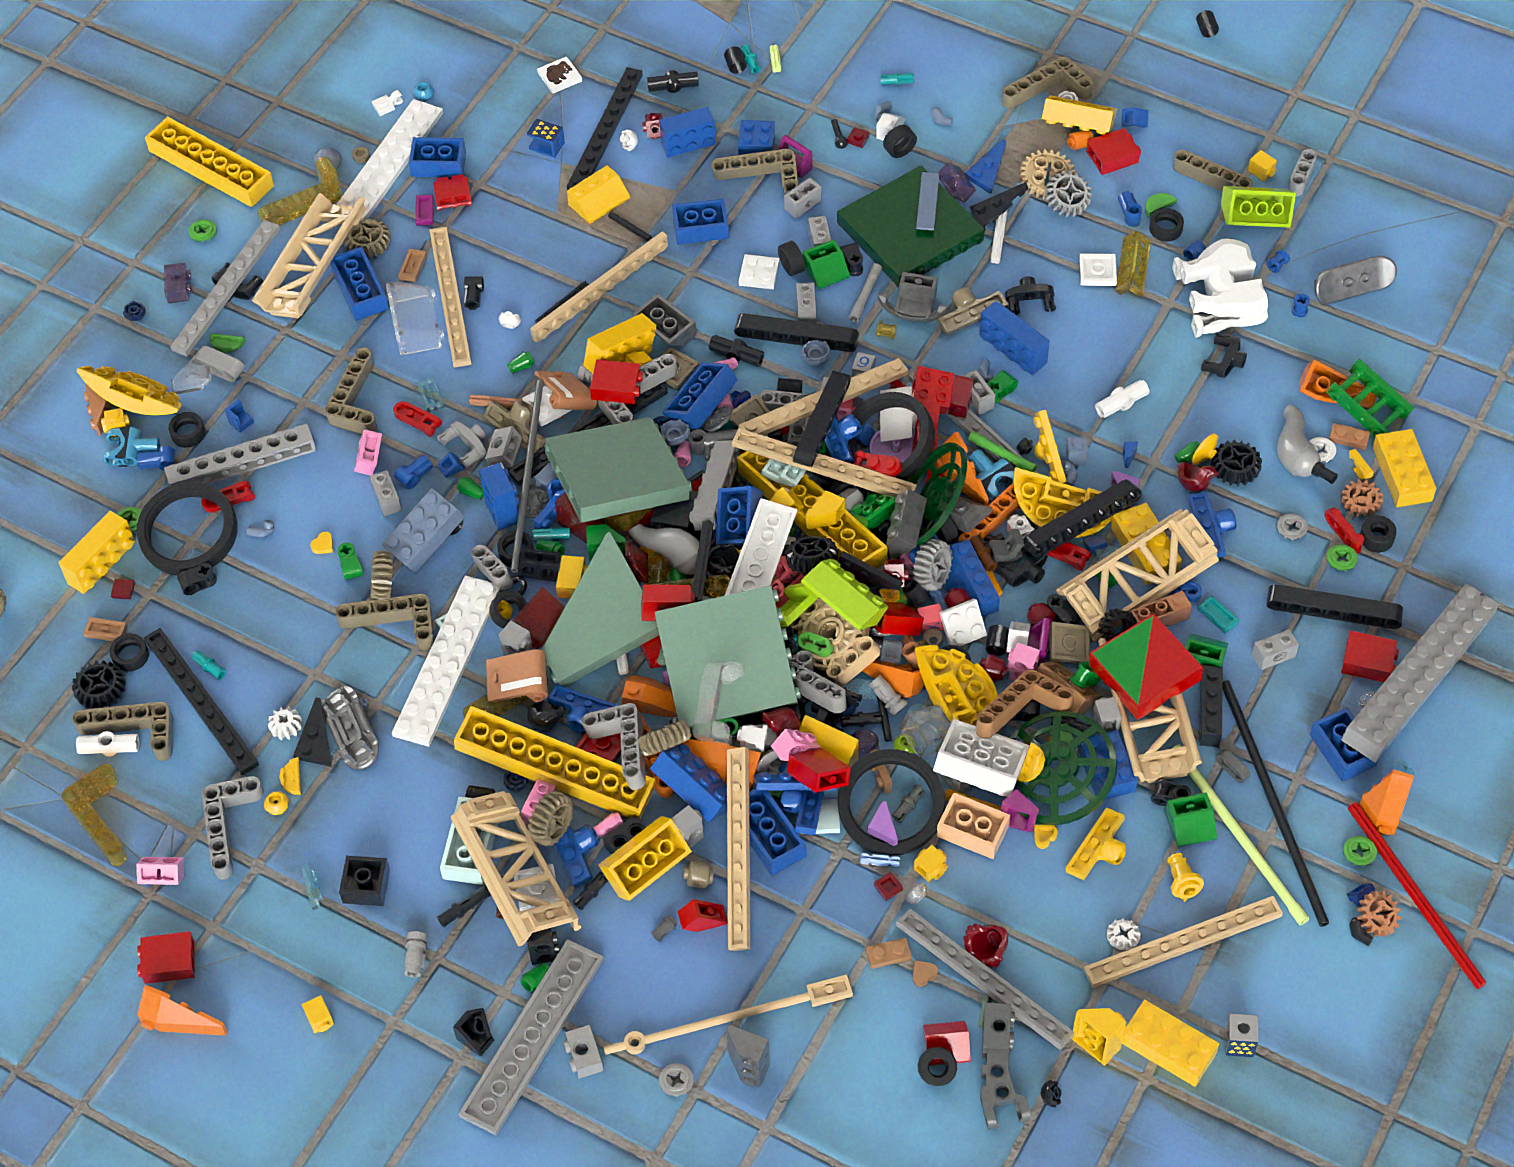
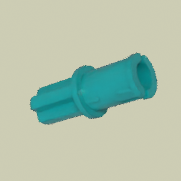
M745 43L740 48L745 62L748 64L752 74H754V71L758 73L761 67L756 60L757 56L752 52L751 47Z
M896 72V74H881V85L896 84L898 86V84L914 82L913 73L898 74Z
M550 527V529H533L532 538L533 540L544 539L551 541L559 539L569 540L570 528Z
M200 650L193 653L192 660L198 663L203 671H208L218 680L225 676L226 670L215 663V659L209 658Z

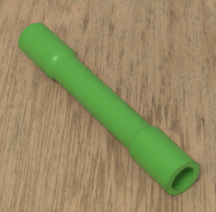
M974 430L968 437V440L991 451L1020 469L1035 472L1037 465L1015 455Z

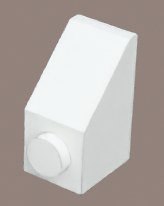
M883 113L877 123L876 139L883 141L890 130L904 124L905 118L891 113Z
M1011 621L1006 652L1015 649L1017 643L1027 646L1030 624Z

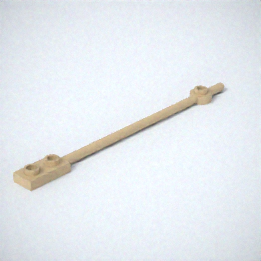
M846 974L806 985V993L645 1036L641 1032L632 1031L625 1036L624 1041L604 1046L603 1050L605 1055L622 1050H627L631 1054H639L648 1043L810 1001L812 1007L853 997V992ZM637 1042L639 1045L634 1047L632 1043Z

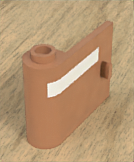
M535 371L534 374L539 379H542L552 390L549 402L553 409L589 411L595 409L597 400H591L590 389L572 373Z
M535 649L486 660L487 697L489 703L525 695L534 702H541L548 696L546 656L544 651Z

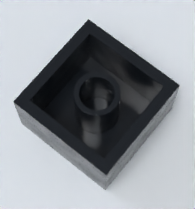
M346 855L339 890L343 904L384 906L390 873L387 858Z

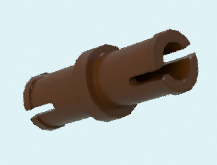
M973 536L970 542L978 558L983 563L986 571H993L996 569L997 563L992 558L990 549L985 547L980 536Z

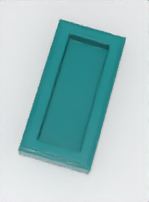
M1212 595L1198 605V610L1224 634L1239 624V619Z

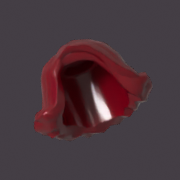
M1181 462L1177 465L1178 480L1183 488L1190 492L1204 491L1211 479L1219 474L1213 466L1201 467L1186 462Z
M779 707L767 713L765 711L762 713V720L776 733L777 737L785 729L798 731L800 729V718L791 708Z
M975 923L973 926L969 925L965 931V936H963L964 947L968 953L988 968L998 967L1000 962L1003 961L1002 955L1008 946L1009 934L1003 927L992 924L981 926Z

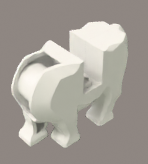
M1221 239L1206 248L1198 259L1187 262L1179 257L1174 258L1172 269L1176 280L1182 279L1184 284L1204 280L1207 295L1191 291L1189 302L1193 313L1201 311L1212 315L1207 317L1193 315L1191 327L1195 338L1200 337L1202 334L1220 332L1225 328L1258 325L1265 322L1268 318V300L1262 280H1252L1256 262L1252 259L1248 244L1234 239Z

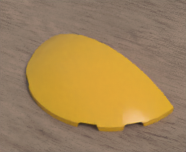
M92 366L77 368V373L93 391L122 409L144 415H166L177 413L181 409L182 403L179 402L180 397L176 393L167 392V386L146 376L131 371L115 372L116 369L114 367L101 366V368L95 369Z
M1014 468L1013 486L1018 504L1024 514L1039 528L1101 493L1098 490L1091 488L1084 490L1052 481V477ZM1112 516L1075 538L1094 534L1102 530L1112 520Z
M938 645L916 647L915 654L924 685L935 709L947 728H950L953 719L976 726L977 715L998 696L996 687L987 672L978 663L973 664L965 658L964 653L955 649H950L949 651L939 649Z

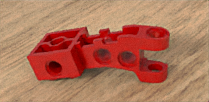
M918 366L913 374L910 396L924 405L933 420L935 427L933 451L938 447L937 428L939 414H945L950 407L954 373ZM918 417L915 423L911 453L915 449L920 436Z

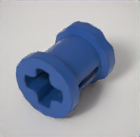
M1279 249L1273 258L1267 260L1266 265L1269 270L1277 273L1284 264L1290 261V257L1287 252Z
M1297 294L1294 297L1295 305L1292 307V314L1297 317L1306 316L1308 312L1307 306L1310 304L1308 295Z

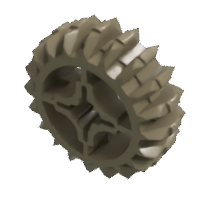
M364 217L357 225L352 226L343 242L347 251L362 246L366 256L371 259L373 256L377 258L378 254L383 255V252L388 250L391 235L389 228L383 221L380 222L378 218L373 220L372 217L369 219Z
M385 550L373 553L370 582V598L372 600L390 598L393 555Z
M680 720L643 734L638 739L640 750L644 756H648L689 740L691 737L689 725H687L686 721Z
M550 791L548 794H544L543 799H539V803L535 805L532 816L529 818L530 823L528 825V834L531 835L535 842L545 846H552L554 843H558L559 838H563V834L567 832L570 821L573 819L574 804L571 802V799L565 794L556 791Z

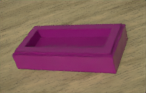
M433 194L416 195V226L434 224Z

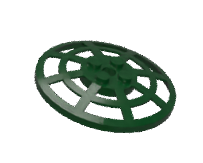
M945 443L933 450L926 463L909 480L910 483L918 485L928 469H930L932 474L920 493L921 496L927 498L922 520L927 519L928 521L923 529L919 531L916 547L928 541L940 529L953 510L962 491L967 473V455L964 448L956 443ZM956 451L960 452L961 468L955 463ZM951 452L950 463L943 465L937 470L935 462L943 455ZM955 469L958 475L954 481H951L953 470ZM948 470L947 477H940L943 472ZM937 519V522L931 528H929L931 523Z
M1070 711L1045 713L1025 722L1009 737L1015 740L1018 736L1024 741V744L1030 745L1032 742L1041 747L1044 752L1045 762L1041 773L1027 785L1017 780V784L1022 790L1021 793L1026 798L1029 797L1037 802L1050 804V816L1037 815L1035 823L1062 825L1080 820L1097 809L1113 788L1118 767L1114 744L1107 732L1097 722L1087 716ZM1062 716L1079 718L1092 726L1081 732L1073 727L1061 725ZM1053 717L1052 726L1041 728L1031 735L1024 731L1038 721ZM1052 731L1051 741L1040 745L1035 740L1036 737ZM1060 731L1070 732L1077 736L1069 744L1059 740ZM1096 732H1099L1106 742L1109 759L1097 758L1095 748L1089 739ZM1084 742L1089 750L1090 758H1079L1075 748ZM1052 761H1060V765L1058 767H1050ZM1080 766H1090L1086 778L1083 782H1080L1076 778ZM1097 766L1109 767L1106 781L1100 792L1095 796L1087 787L1094 778ZM1040 783L1049 788V797L1038 795L1032 791ZM1070 783L1076 788L1068 794L1058 796V788ZM1080 794L1089 801L1087 805L1075 812L1060 816L1058 814L1059 803L1070 801ZM1017 811L1020 815L1028 819L1029 814Z

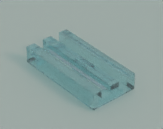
M434 377L416 382L427 412H431V409L436 411L438 407H441V409L445 408ZM428 383L432 384V387L438 399V402L436 403L434 401ZM421 385H424L431 401L430 405L427 402Z

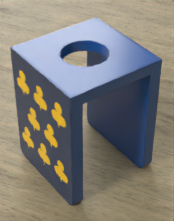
M536 119L527 131V136L534 138L529 145V149L554 158L565 143L563 127L540 119Z

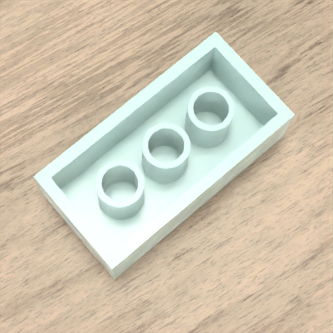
M458 797L454 814L459 809L460 804L467 803V800L473 798ZM452 822L440 866L442 878L444 880L483 885L484 880ZM476 828L475 830L486 850L492 851L495 834Z

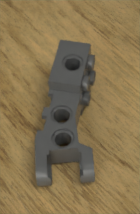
M985 1003L982 1057L986 1058V1065H982L981 1079H985V1086H981L980 1101L988 1130L999 1128L995 1116V1107L1015 1104L1019 1122L1031 1121L1027 1097L1015 1093L1008 1071L1009 1051H1013L1014 1032H1010V1030H1013L1015 1011H1011V1004ZM997 1068L1000 1069L1003 1072V1074L999 1077H996L992 1075L991 1071ZM1000 1089H1003L1008 1093V1095L1004 1098H1001L996 1094V1092Z

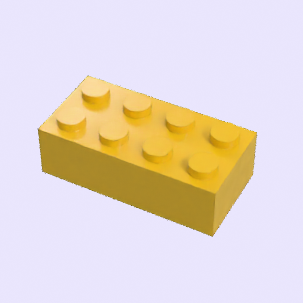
M1050 95L1045 99L1042 119H1045L1046 123L1049 124L1060 122L1065 127L1079 126L1080 130L1089 131V129H1095L1096 133L1106 134V132H1110L1114 127L1117 108Z
M641 313L588 338L583 366L593 374L596 360L624 362L626 354L644 351L648 355L652 351L656 324Z
M1413 429L1376 435L1373 451L1395 507L1432 502L1436 486Z
M1146 502L1114 514L1112 516L1111 529L1121 546H1124L1159 522ZM1163 530L1145 543L1168 574L1170 539ZM1138 547L1127 554L1135 568L1159 577ZM1178 552L1176 573L1180 572L1182 563ZM1142 579V581L1144 582L1145 585H1148V584H1151V583H1152V582H1149V581H1147V580Z
M109 511L60 560L59 565L68 585L85 594L120 560L127 550L132 548L135 540L127 520Z
M660 816L602 861L599 867L618 897L630 901L692 851L672 819Z
M1145 999L1126 1026L1122 1044L1194 1087L1197 1086L1213 1061L1220 1044Z

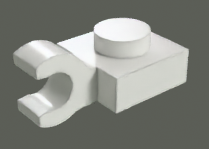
M396 90L390 97L384 95L371 102L379 116L395 110L394 106L401 104L403 100L400 97L402 95L399 90Z

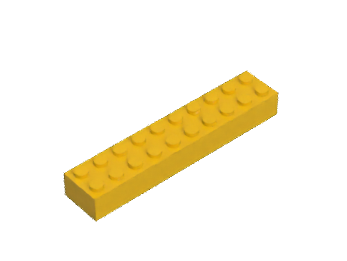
M749 451L737 457L738 472L755 488L763 490V495L768 500L781 487L791 490L797 496L804 507L796 514L794 523L808 536L819 535V537L826 536V538H831L838 549L837 562L843 551L875 568L882 566L885 563V559H888L887 546L847 510L834 525L814 529L806 528L805 514L807 510L811 509L816 499L825 492L814 481L808 479L806 474L803 475L796 487L787 486L761 475L763 468L770 458Z
M473 706L470 707L454 738L455 750L530 780L537 781L539 779L554 784L558 791L613 813L618 812L619 815L628 819L636 815L641 820L655 790L656 779L646 775L645 785L641 789L633 790L629 788L622 772V765Z

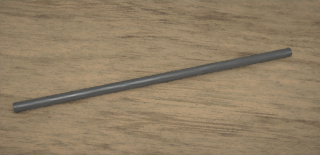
M542 379L536 381L511 563V572L514 573L518 572L544 384Z

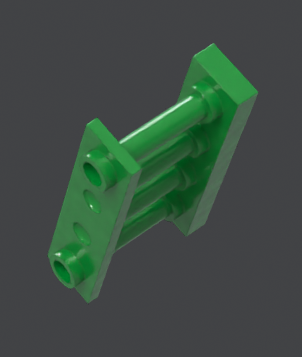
M1360 358L1349 370L1352 375L1340 386L1334 382L1326 392L1332 400L1336 401L1367 429L1374 438L1378 434L1389 433L1386 429L1398 417L1404 421L1414 410L1411 404ZM1356 380H1359L1365 388L1352 398L1345 391ZM1372 392L1379 400L1366 411L1359 403ZM1386 405L1393 412L1380 424L1373 415Z

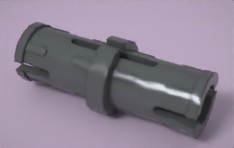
M915 784L910 793L901 799V804L891 815L894 820L902 823L908 813L916 808L917 802L926 793L920 785Z

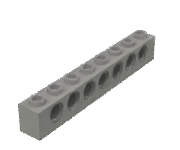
M304 424L181 463L172 464L164 467L170 486L188 481L211 484L316 451L308 424Z

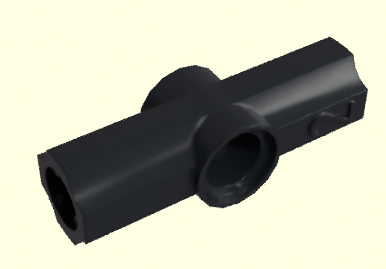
M671 70L666 72L664 76L648 77V91L667 90L670 93H676L684 87L699 86L698 73L696 71L679 74L677 71Z
M713 335L710 340L709 350L726 355L727 359L735 358L737 362L743 361L757 367L761 366L763 362L764 352L747 346L741 339H734L732 341Z

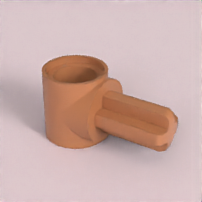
M904 635L902 639L904 643L902 654L912 667L917 668L919 666L915 648L920 647V645L915 642L913 636Z

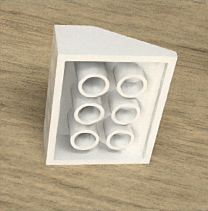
M953 719L938 752L933 771L997 793L1000 796L1008 797L1015 788L1030 745L996 733L987 739L980 738L976 734V726Z

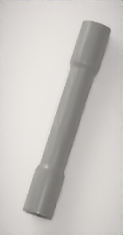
M876 263L872 265L859 298L849 315L850 321L854 323L859 321L866 301L882 271L881 265Z

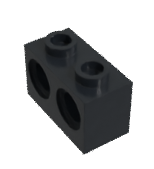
M522 548L518 577L556 582L560 553Z
M634 815L603 837L605 849L610 854H613L619 849L617 848L618 845L626 844L635 837L632 835L640 833L646 826Z
M551 928L533 932L527 940L532 965L553 962L556 958V953H559L556 931L552 932Z

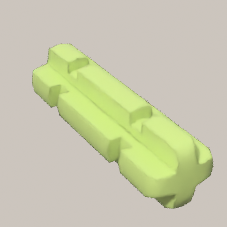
M771 45L772 71L774 73L781 72L778 45Z

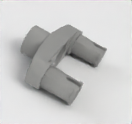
M455 421L449 425L446 431L437 436V439L443 446L455 437H459L471 449L468 454L460 458L461 463L466 468L478 459L481 460L487 454L481 443L486 438V435L477 424L469 429L462 423Z

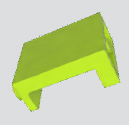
M803 583L788 585L783 590L789 600L781 608H777L782 611L783 620L780 621L781 627L789 626L819 598Z

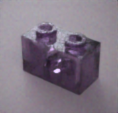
M947 162L938 172L939 180L954 199L965 203L976 191L960 167Z
M185 263L164 265V293L168 303L189 301V294L192 293L189 280H192L190 269L187 270Z

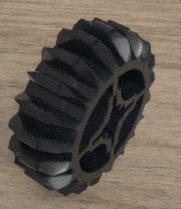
M1235 439L1232 443L1227 440L1225 444L1221 443L1219 447H1216L1215 450L1217 452L1211 459V466L1219 472L1218 476H1216L1217 479H1222L1223 483L1229 482L1230 486L1233 483L1237 486L1240 483L1246 486L1248 482L1252 483L1254 478L1257 479L1262 468V458H1260V452H1256V447H1250V443L1243 444V440L1238 443Z
M810 535L809 537L803 536L801 539L796 538V541H792L786 550L787 564L793 572L797 571L798 574L804 573L807 575L823 560L834 559L837 561L838 549L835 542L831 538H826V536Z
M95 660L93 665L88 663L87 668L81 667V672H76V678L73 679L74 685H72L73 695L78 700V703L84 705L87 709L90 707L92 709L97 707L103 708L106 705L110 707L111 703H117V698H122V692H125L126 680L124 674L112 662L107 664L103 660L99 664ZM110 678L113 679L112 685L109 684ZM86 686H89V687H88V689H89L88 692H85Z

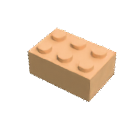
M953 793L937 825V837L994 859L1009 828L1010 814Z

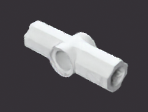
M1139 380L1126 388H1116L1109 397L1095 404L1097 414L1101 418H1105L1120 409L1122 411L1128 410L1135 401L1149 394L1147 383L1144 380Z
M106 731L95 736H78L76 739L78 754L102 753L110 757L121 752H138L140 747L138 734L113 735V733Z

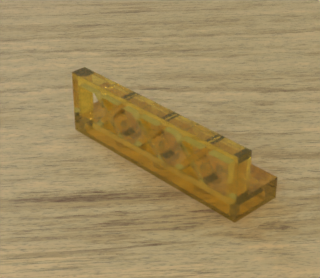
M1134 231L1123 238L1116 292L1120 295L1129 290L1138 297L1143 296L1151 241L1138 231Z

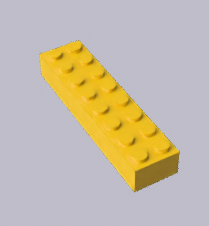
M168 116L145 137L149 152L250 207H253L274 187L270 171Z

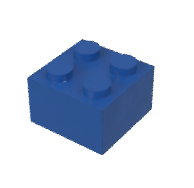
M741 120L738 155L774 151L775 121Z

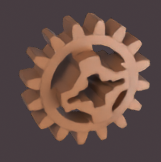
M1360 479L1357 480V483L1350 481V485H1345L1341 494V503L1345 504L1344 509H1350L1349 514L1355 512L1356 517L1363 514L1364 518H1366L1368 513L1373 516L1375 511L1379 512L1383 503V493H1379L1380 487L1374 488L1375 483L1368 484V480H1365L1364 483H1361Z
M1374 891L1364 895V899L1359 901L1362 907L1357 908V911L1361 912V915L1357 918L1363 920L1361 927H1367L1366 933L1373 932L1374 937L1388 936V934L1395 932L1394 928L1400 926L1396 921L1402 919V917L1397 915V912H1400L1401 909L1396 908L1395 905H1397L1398 901L1392 902L1391 894L1386 895L1385 891Z

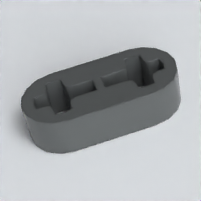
M1223 749L1216 755L1218 764L1237 782L1242 783L1250 776L1248 768L1229 750Z

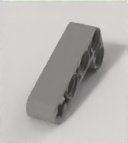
M803 650L796 653L789 660L790 667L795 669L796 679H793L795 687H799L800 695L833 713L845 711L847 706L845 689L814 672L811 652Z

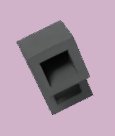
M1011 529L1004 540H990L986 547L990 549V554L998 565L1002 562L1006 566L1018 561L1023 556L1021 548L1024 546V540L1019 529Z

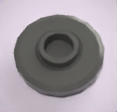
M728 405L716 409L704 422L703 429L706 432H713L719 429L730 419L733 409Z
M537 488L529 489L526 510L527 518L535 519L547 506L549 498L546 491Z

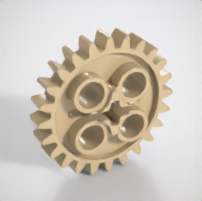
M1044 149L1043 153L1037 150L1036 155L1031 153V156H1026L1025 161L1022 162L1020 168L1021 184L1026 182L1030 189V194L1035 192L1036 197L1042 195V198L1045 199L1047 196L1045 190L1047 188L1044 184L1048 163H1051L1050 180L1056 173L1060 174L1062 171H1065L1067 174L1071 170L1072 175H1074L1076 170H1074L1075 165L1070 164L1071 159L1065 160L1066 155L1059 156V151L1053 154V150L1050 153H1047L1046 149ZM1061 183L1056 188L1065 187L1066 183Z

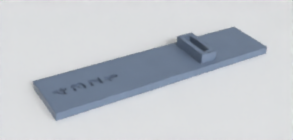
M922 172L916 229L934 230L939 173Z

